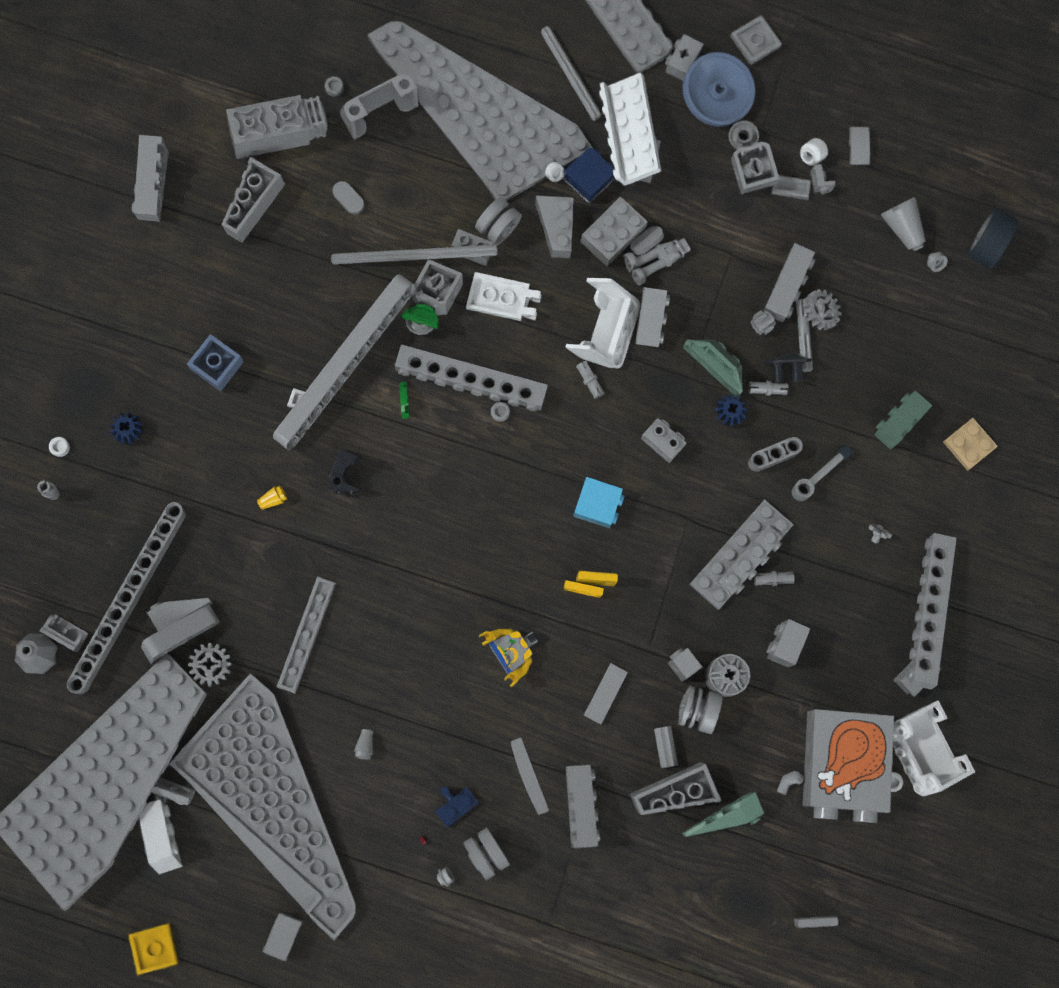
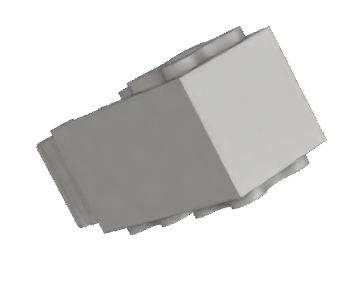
M298 95L226 109L228 126L237 159L309 145V140H313V138L326 137L328 129L324 107L319 100V96H316V98L310 97L306 100V98L301 99V96Z

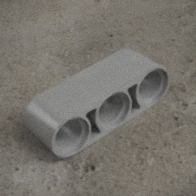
M791 437L759 450L750 457L748 466L752 471L758 472L791 459L802 450V441L797 437ZM788 444H794L797 450L791 451ZM771 451H777L779 458H774L771 455ZM754 458H760L762 465H756Z

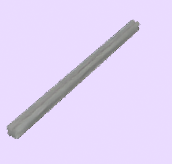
M497 245L340 253L332 254L331 261L332 264L495 256L498 253Z

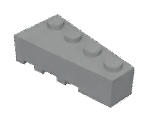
M702 762L630 793L634 806L640 815L721 801L707 766Z

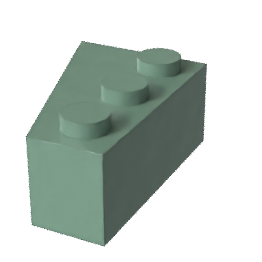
M916 390L911 395L907 393L900 400L902 402L900 407L895 406L888 413L889 419L887 421L883 419L876 426L878 431L874 435L889 449L895 447L932 406Z

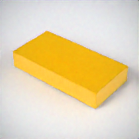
M567 580L563 588L565 591L598 598L602 596L604 588Z

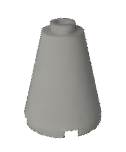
M915 197L881 214L882 218L908 250L912 248L913 251H916L924 246L923 243L926 240Z

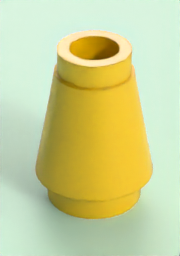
M274 486L260 497L257 502L263 510L284 503L287 495L281 486Z

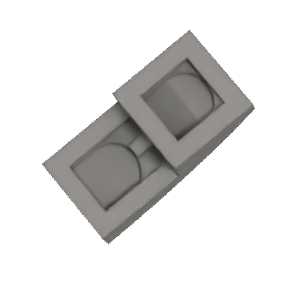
M850 127V164L870 163L869 127Z

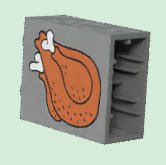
M816 709L807 711L803 806L814 807V818L838 820V809L853 810V821L877 823L878 812L890 813L894 716Z

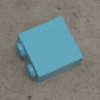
M586 477L573 516L610 528L612 523L616 524L619 513H616L618 505H622L625 496L621 494L623 489Z

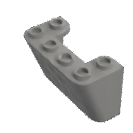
M400 74L349 100L341 107L340 117L353 139L362 136L366 132L367 126L363 117L368 112L391 100H394L402 111H410L418 107L417 87L409 75Z

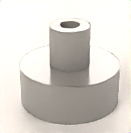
M941 252L931 253L928 256L927 265L932 271L939 272L945 268L948 260Z

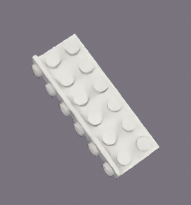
M642 73L633 75L610 86H607L604 82L600 83L601 90L599 93L604 104L602 110L607 121L605 122V127L609 132L608 143L612 149L610 156L615 170H613L615 179L625 186L661 172L645 80Z

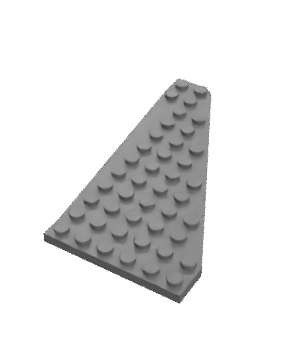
M393 21L368 34L369 40L388 66L397 75L406 74L411 77L417 87L418 102L484 182L495 200L502 197L508 201L547 178L545 171L550 163L558 162L563 167H566L573 163L586 149L591 147L577 124L408 25Z
M249 674L170 762V765L196 789L301 905L313 921L335 940L353 919L356 912V903L277 699L267 687L252 674Z

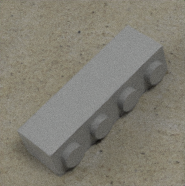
M794 243L764 308V311L770 312L774 319L783 322L786 317L790 318L794 309L791 305L793 301L797 302L801 294L798 291L800 285L804 286L808 275H806L807 269L811 270L815 259H813L815 252Z

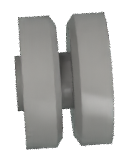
M500 197L492 202L482 213L475 225V229L482 235L488 234V240L493 242V245H499L516 228L522 218V214L515 208L509 209V203Z
M485 828L478 833V837L483 844L482 846H479L472 837L463 842L469 852L468 856L476 869L480 870L485 880H488L495 875V871L490 864L492 861L499 870L505 869L510 864L489 830Z

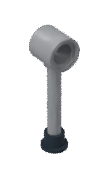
M844 444L841 445L837 455L809 480H799L792 488L794 499L797 501L807 500L814 493V485L842 460L853 456L851 449ZM799 486L805 487L807 494H802L799 491Z

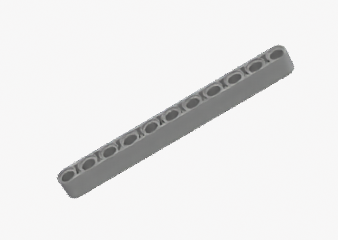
M400 274L392 279L273 434L274 440L287 450H291L296 446L413 295L416 289L415 284Z
M172 502L166 506L68 679L67 688L71 693L79 695L86 693L185 519L186 511L179 503ZM179 508V515L176 517L171 516L172 510ZM165 525H170V531L163 534L162 528ZM155 542H160V549L157 551H153V544ZM150 559L151 565L148 568H143L144 560ZM136 576H141V583L134 585L133 579ZM127 593H131V600L127 603H124V595ZM121 610V618L114 620V613ZM111 628L112 634L105 638L104 630ZM97 645L102 647V652L99 655L94 654V648ZM90 662L92 664V669L90 672L86 673L84 671V666L86 663ZM81 680L82 687L79 690H75V682Z

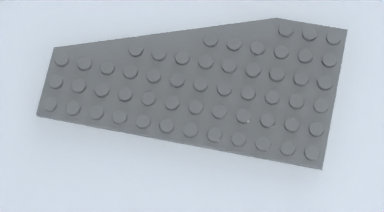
M168 653L150 668L0 813V836L63 910L67 911L113 865L116 854L129 831H132L161 773H164L179 746L177 744L207 695Z

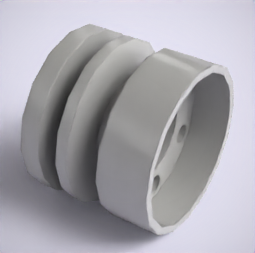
M733 654L722 655L713 660L705 672V682L709 690L721 694L722 697H731L742 692L750 680V670L747 663L739 656ZM728 671L729 673L732 672L733 676L725 678L724 674Z
M689 685L680 703L678 725L684 726L688 718V728H692L695 721H698V731L712 734L720 713L723 697L721 694L709 691L704 699L702 698L703 690L701 688L697 690L694 696L695 686Z

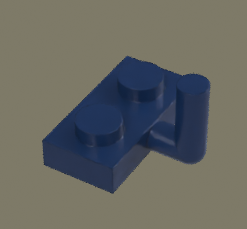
M443 787L441 793L448 802L435 812L444 824L449 827L479 802L467 787L456 796H453L447 787Z

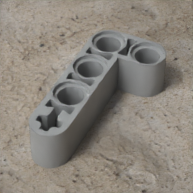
M206 605L151 635L142 642L141 648L149 662L154 664L164 655H167L169 651L209 630L220 621L211 606Z

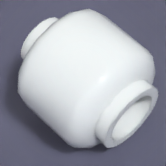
M817 138L808 141L800 150L802 160L811 166L820 163L828 154L827 145L824 141Z

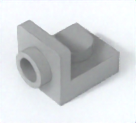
M822 164L814 165L810 172L814 193L826 194L831 192L836 185L835 181L825 182L826 173L822 170Z

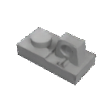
M159 777L151 792L154 793V801L161 800L165 804L169 798L177 804L188 805L194 798L196 790Z

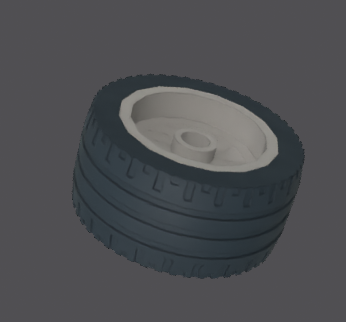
M994 208L976 235L967 257L984 267L993 268L1010 243L1019 220L1002 210Z

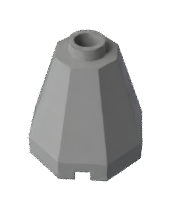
M29 633L16 644L15 662L25 673L44 674L56 664L58 646L45 634Z

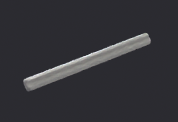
M549 26L543 28L541 34L592 120L599 119L601 117L600 110Z

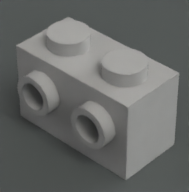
M657 418L644 432L641 439L670 463L686 445L685 438L680 433L673 432L670 429L671 426L665 420Z

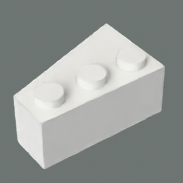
M156 800L145 805L139 820L148 863L161 874L183 866L174 838V828L169 820V816H171L170 809L161 800Z

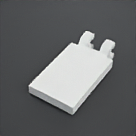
M475 272L466 309L521 321L522 316L536 320V309L528 308L529 300L540 303L541 291L530 290V284Z

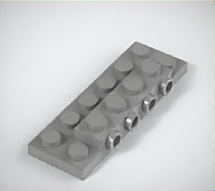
M764 500L689 585L719 610L734 592L737 595L745 587L742 583L747 578L751 580L757 573L756 567L759 564L763 566L770 557L767 555L770 551L773 550L775 552L782 545L780 540L793 524Z

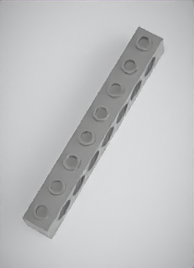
M401 345L395 363V370L400 375L409 376L410 374L416 376L421 381H427L428 379L435 381L434 383L439 386H453V389L457 391L468 390L476 396H490L491 400L508 401V404L512 406H526V409L530 411L542 409L548 386L547 384ZM414 361H419L421 366L414 368L411 364ZM432 366L439 367L437 373H432L429 369ZM450 371H455L458 375L455 378H450L447 374ZM473 376L476 378V381L468 383L466 378ZM486 381H492L494 383V386L492 388H487L484 386V383ZM510 386L513 390L510 393H505L502 388ZM523 391H528L531 396L523 398L520 394Z
M933 533L925 541L924 548L927 550V553L922 561L924 574L920 578L922 589L917 598V604H919V611L915 614L917 626L912 634L914 648H911L909 656L912 659V663L907 671L909 685L932 690L938 684L956 546L955 537ZM935 552L939 553L942 559L937 558ZM932 570L937 571L939 577L934 576ZM930 588L934 589L937 595H933L930 592ZM927 606L933 608L934 614L928 611ZM925 625H929L932 632H928L925 629ZM923 643L929 646V651L923 648ZM920 662L926 664L927 670L921 668Z

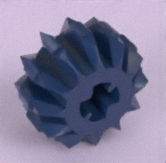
M730 394L729 399L727 396H723L722 401L717 402L719 407L715 409V412L720 413L717 419H724L723 425L729 421V426L732 427L734 422L740 425L741 420H745V413L748 412V409L744 408L746 405L745 401L739 402L740 396L734 399V395ZM730 407L735 409L733 414L728 411Z
M128 412L126 416L120 413L119 419L113 417L116 423H110V427L113 428L110 434L115 436L114 440L116 442L121 440V443L125 445L127 440L130 444H133V438L136 440L140 439L137 433H143V430L140 429L143 423L138 421L139 417L137 415L132 417V413ZM125 426H127V427H129L130 429H129L128 431H126V430H124L123 428H124Z

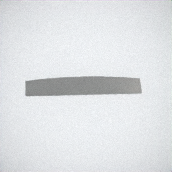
M518 738L511 741L521 778L538 815L548 812V806L522 739Z

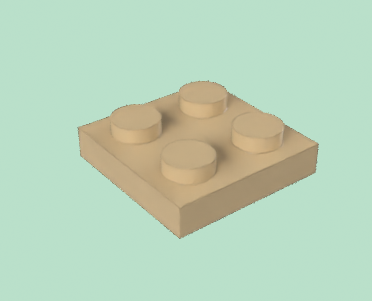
M974 418L943 441L967 471L998 447Z

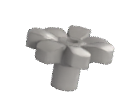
M870 524L868 527L873 531L874 535L871 541L874 543H878L881 538L892 537V533L883 529L884 527L879 524L878 526Z

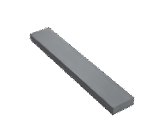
M317 576L278 681V688L296 694L334 591L335 582Z

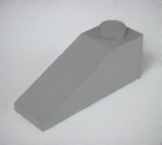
M209 598L171 601L162 604L158 602L150 607L151 610L147 614L159 632L206 605H212L213 602Z

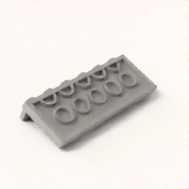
M586 0L637 74L642 73L671 54L673 48L671 40L665 37L662 27L653 20L652 13L644 7L642 0Z

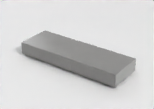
M610 663L583 716L601 725L628 672Z

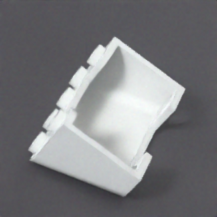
M939 701L930 703L894 721L893 747L895 754L899 757L904 771L913 785L914 791L921 796L943 791L975 772L967 755L954 757L937 722L947 719V716ZM933 707L937 709L939 716L934 713ZM961 761L966 765V770L962 767Z

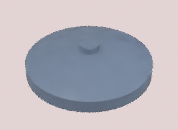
M715 52L703 55L689 67L683 81V95L689 110L696 118L708 125L722 127L738 122L748 113L754 101L755 85L750 71L739 59L730 54Z

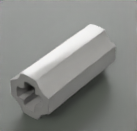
M671 726L654 729L661 768L677 766L678 762Z

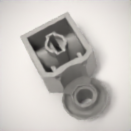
M748 121L735 123L729 131V141L737 149L731 158V162L741 194L775 185L779 181L769 143L758 142L759 132L756 126ZM739 134L747 135L748 139L741 140Z
M428 259L415 282L416 289L412 295L415 304H426L432 307L437 315H446L463 285L462 273ZM406 319V326L414 334L424 335L434 329Z

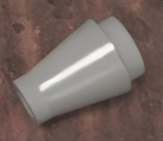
M361 730L354 749L356 758L370 760L371 755H373V731Z

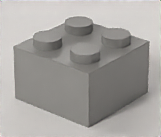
M790 619L781 622L780 625L778 624L774 631L776 638L773 642H770L766 651L769 653L767 659L788 668L796 665L810 628Z

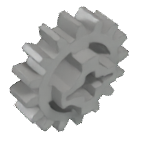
M818 289L804 299L806 302L803 305L806 308L804 314L809 316L807 321L811 320L812 326L817 325L818 330L832 328L840 321L838 317L841 315V312L838 311L840 305H836L837 299H832V293L827 295L826 290L821 292Z
M212 643L208 644V648L202 644L200 651L195 649L196 655L190 656L193 663L188 664V666L193 667L189 673L196 674L194 680L201 679L200 684L202 685L207 681L208 686H212L213 681L219 685V679L226 680L225 673H231L227 667L232 666V663L227 662L231 656L224 655L227 650L224 648L220 651V645L218 644L213 648ZM215 652L221 656L223 661L215 658ZM203 654H205V657L201 661H198L199 658ZM210 660H211L213 663L218 664V665L211 666V669H209L208 667L204 666V665L210 663ZM198 669H203L206 677L202 676ZM219 669H222L221 672L217 676H215V673Z

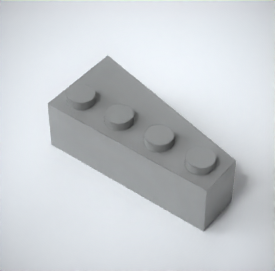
M139 135L136 184L134 186L135 202L132 203V213L135 214L137 220L160 221L169 153L162 137Z
M252 157L248 161L249 165L242 175L241 184L236 189L233 203L230 204L222 223L226 233L241 243L285 185L279 173Z
M591 765L567 766L566 779L571 847L598 846V841H600L599 829H596L598 811L594 808V801H597L596 789L592 787V781H595V771L591 769Z

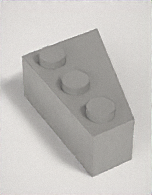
M643 287L635 343L659 347V343H663L664 332H661L662 325L666 324L667 314L664 313L665 306L669 305L670 295H667L666 290Z

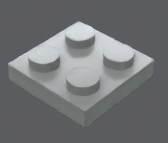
M762 16L734 31L730 36L750 65L781 47V42Z

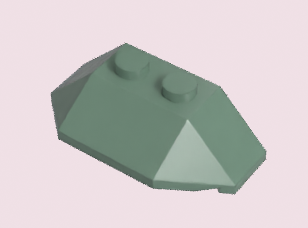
M687 340L683 348L736 398L743 392L742 365L736 356L730 355L726 351V347L715 340Z

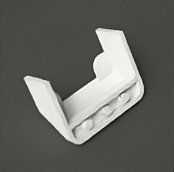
M587 278V282L597 289L594 301L596 306L601 309L591 342L582 341L580 345L566 344L565 348L583 360L619 369L623 365L640 311L639 300L612 279Z

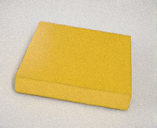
M579 571L576 577L577 583L614 587L618 581V575L613 573Z
M170 923L129 934L137 975L179 963Z

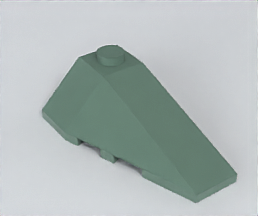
M748 792L685 830L682 834L687 837L743 825L749 822L752 825L761 820L760 815L764 814L756 793Z

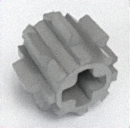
M767 310L764 312L759 311L751 320L752 327L759 335L763 333L766 335L772 331L773 326L776 324L774 317Z

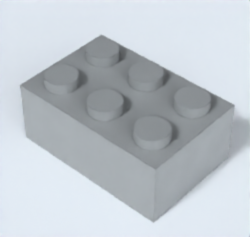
M619 197L582 234L581 243L608 267L645 230L648 221L623 198Z

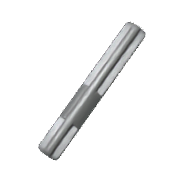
M799 299L796 302L800 354L812 359L809 321H807L808 315L804 314L806 308L803 307L806 302L804 299ZM812 361L802 364L803 372L813 370Z

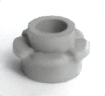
M448 867L438 870L437 879L439 883L449 887L450 883L454 882L452 872Z

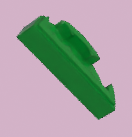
M416 304V306L405 309L402 314L404 319L438 329L439 320L437 314L432 307L426 304Z
M404 381L399 382L402 419H408L407 382Z

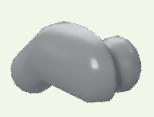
M798 771L785 774L781 779L777 792L786 795L790 785L803 782V775Z

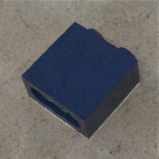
M589 147L564 171L563 179L590 203L615 179L613 173L615 167L612 163L606 162L598 150H593Z

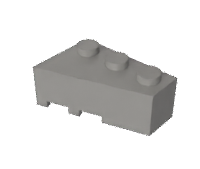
M536 196L535 205L544 229L551 258H570L573 198Z

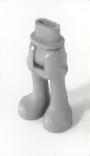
M684 238L679 241L673 240L672 242L658 244L656 248L641 256L635 257L632 252L624 254V261L628 271L632 272L633 280L640 286L646 282V278L652 273L664 267H669L679 258H683L684 254L690 251V247ZM655 258L659 259L658 261L644 268H639L640 266Z

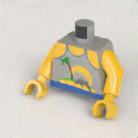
M497 629L483 632L479 635V637L484 636L486 638L482 645L489 643L490 648L507 673L504 680L510 678L513 681L510 686H514L527 673L532 663L531 656L533 653L529 647L538 642L533 632L522 637L519 631L515 632L512 629Z

